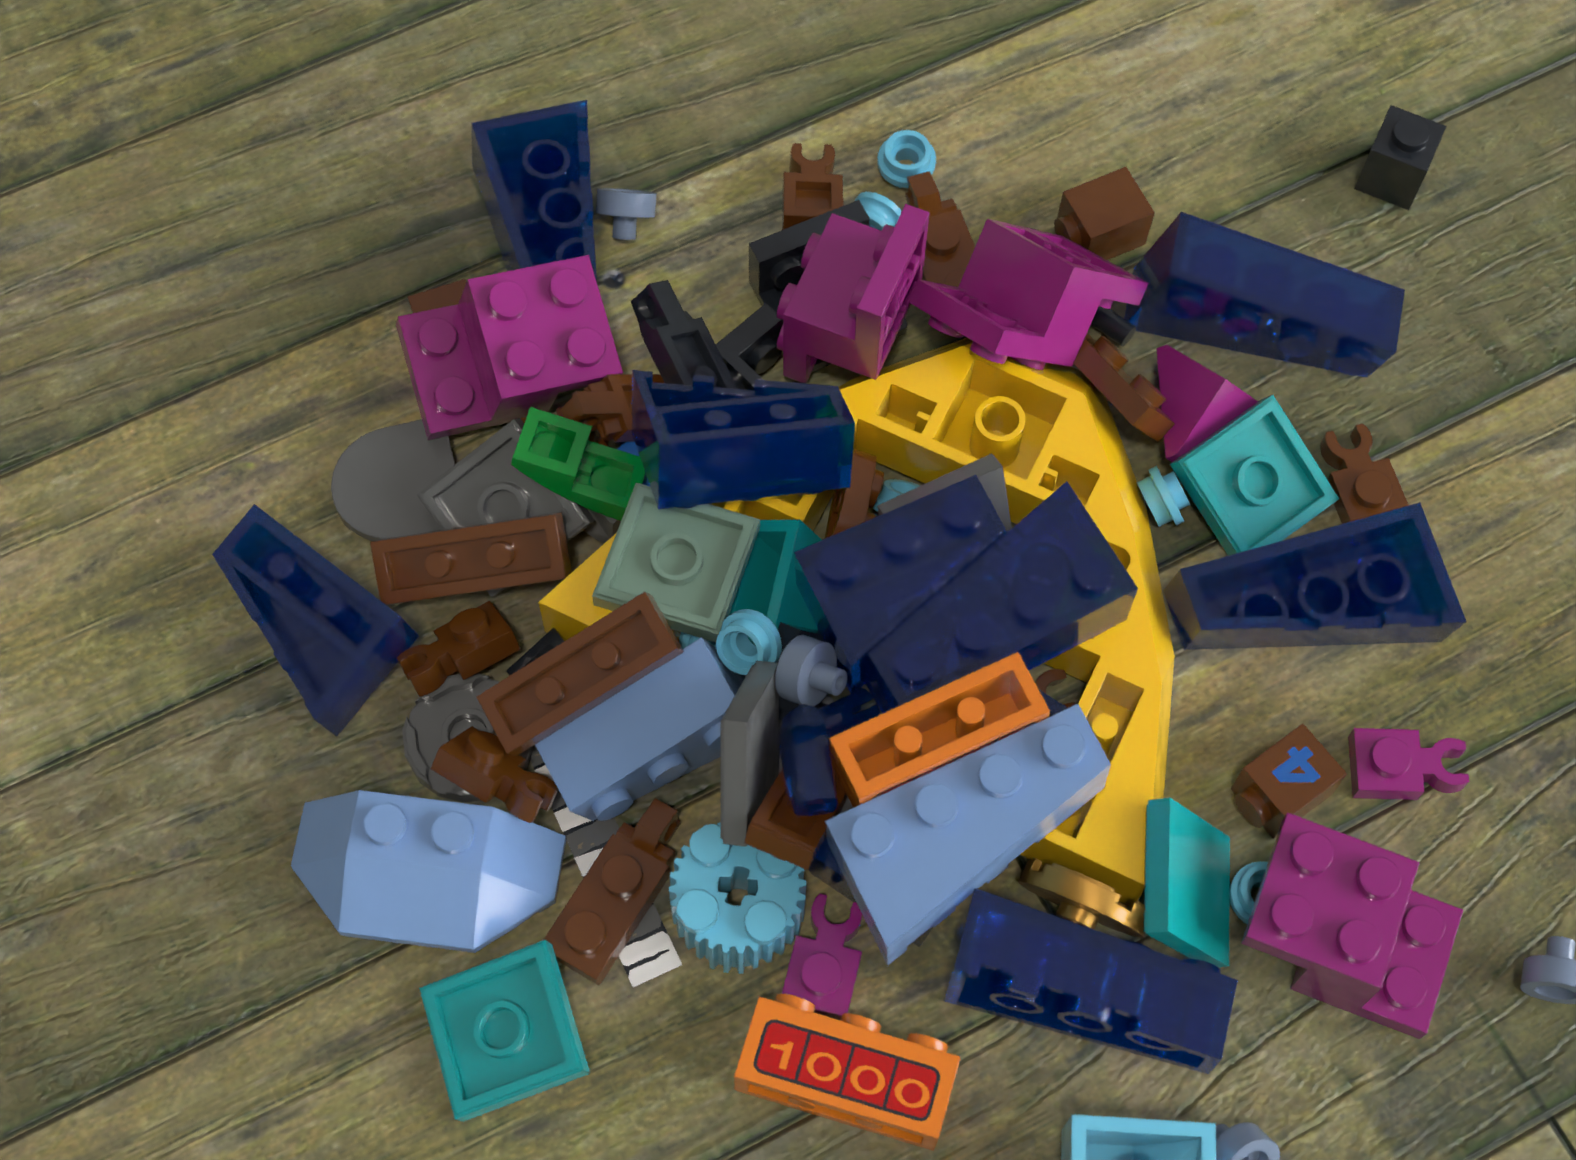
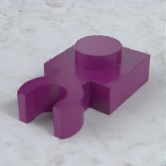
M1354 728L1348 736L1353 798L1418 800L1424 793V782H1427L1432 788L1443 793L1459 792L1469 783V774L1450 773L1443 767L1441 758H1459L1464 753L1466 742L1460 739L1445 738L1435 743L1432 748H1421L1419 730Z
M819 893L811 909V925L817 935L816 940L796 935L782 993L794 995L815 1005L814 1013L841 1020L842 1014L849 1012L862 951L846 948L844 944L858 933L861 926L862 913L857 902H853L848 920L842 924H832L824 916L827 895Z

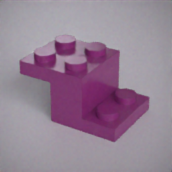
M905 204L895 227L885 224L882 231L832 213L822 235L812 233L801 260V268L805 269L798 285L788 283L777 309V318L783 320L777 340V349L783 351V376L806 384L817 359H821L877 380L911 305L909 301L917 281L923 278L930 212Z
M987 219L959 287L918 279L909 303L931 315L928 324L932 328L953 337L962 338L964 335L972 340L970 350L987 360L1005 364L1007 357L1010 356L1023 365L1044 370L1046 363L1072 367L1098 307L1110 309L1114 301L1139 306L1149 283L1063 236Z
M589 255L467 279L458 304L398 316L395 324L428 440L509 423L513 419L527 417L530 407L548 412L558 393L588 387L590 383L600 382L607 374L623 373Z
M1287 812L1281 822L1241 944L1298 965L1290 987L1291 990L1421 1039L1427 1034L1463 909L1411 890L1420 862Z

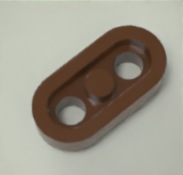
M854 448L849 450L834 489L823 543V552L849 560L855 549L863 552L866 551L877 519V515L867 511L868 507L873 508L884 479V472L875 469L877 461L875 455Z

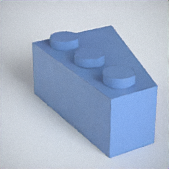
M701 637L685 647L682 654L536 743L535 746L570 812L592 821L596 819L605 821L614 818L626 811L633 804L634 800L721 757L720 721L746 675L737 674L729 670L720 660L716 647Z

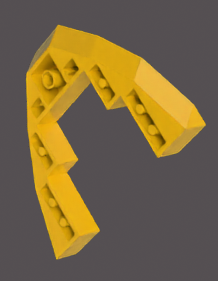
M965 338L886 366L881 369L877 380L864 375L849 380L715 452L687 469L664 490L760 520L800 519L813 531L834 493L842 465L851 448L875 455L877 457L876 462L925 484L992 453L1003 466L1011 522L1042 536H1048L1060 544L1077 551L1040 627L1031 658L1055 669L1065 670L1066 674L1088 683L1078 704L1111 763L1104 789L1038 843L1034 842L1020 855L1030 860L1037 858L1042 861L1043 865L1044 863L1049 865L1055 863L1114 888L1115 893L1121 895L1120 902L1133 907L1134 902L1139 900L1145 889L1148 800L1164 798L1175 656L1146 504L1106 397L1080 370L1052 363H1046L1044 370H1038L1023 365L1010 356L1007 357L1005 364L996 363L972 352L970 347L973 341ZM616 533L538 602L546 633L554 627L568 640L613 612L593 605L592 595ZM671 629L679 642L681 632Z

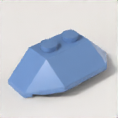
M358 790L304 803L291 867L341 936L476 953L519 926L538 911L540 913L556 903L566 836L535 823L525 822L495 807Z

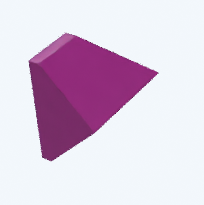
M1166 344L1156 348L1160 392L1166 398L1161 405V409L1175 423L1164 436L1165 455L1169 461H1175L1258 402L1225 378Z

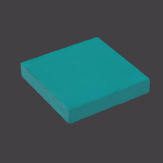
M1274 395L1262 398L1170 463V466L1236 569L1247 567L1339 500V497Z
M1170 797L1148 800L1146 815L1144 932L1206 968L1229 967L1230 837Z
M546 940L540 941L419 988L453 1115L456 1120L461 1122L467 1121L591 1074L553 945Z

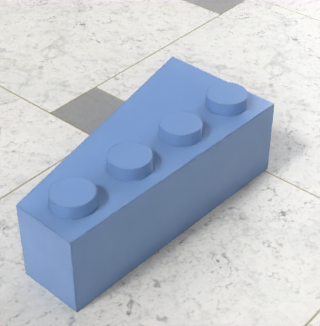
M1079 704L825 821L828 845L887 966L907 950V947L931 927H936L952 914L956 906L984 883L988 884L1007 869L1009 863L1034 842L1038 843L1104 789L1111 763Z

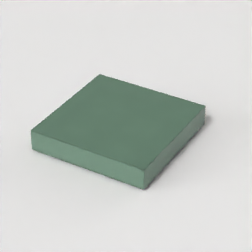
M636 482L592 595L593 605L614 611L641 593L647 592L653 596L671 629L716 642L722 628V622L729 616L760 530V519Z

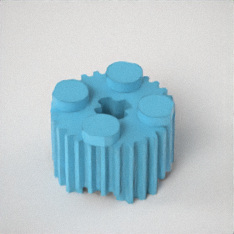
M721 822L717 823V825L706 824L691 835L689 847L683 846L681 848L682 858H675V871L670 872L671 886L669 887L671 914L673 924L677 925L679 938L685 937V946L688 950L696 948V957L701 959L705 956L709 960V968L715 969L718 964L723 965L724 973H729L731 967H736L738 973L743 974L747 966L751 965L753 968H758L760 959L765 960L767 963L772 962V953L775 952L782 955L785 943L791 945L794 941V935L799 936L801 922L804 921L806 899L804 869L787 861L777 859L749 845L744 847L723 844V839H721ZM733 889H743L751 895L743 897L741 906H733L728 904V893L726 892H731Z

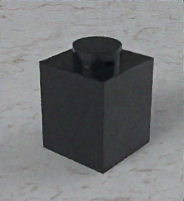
M1390 105L1354 189L1409 210L1427 174L1447 126Z

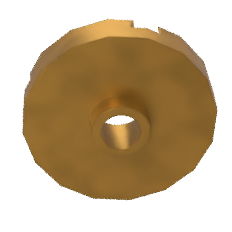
M1037 858L1028 859L1018 883L1036 895L1058 905L1059 908L1056 915L1091 931H1094L1097 923L1130 936L1138 938L1145 936V905L1143 903L1135 901L1132 909L1128 910L1127 905L1119 902L1121 895L1115 893L1114 888L1055 863L1052 865L1044 863L1043 865L1042 861Z

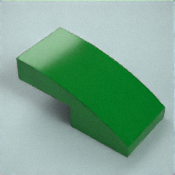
M530 407L512 457L511 465L550 491L587 509L621 521L636 482L640 484L643 482L649 459L589 441L592 426Z

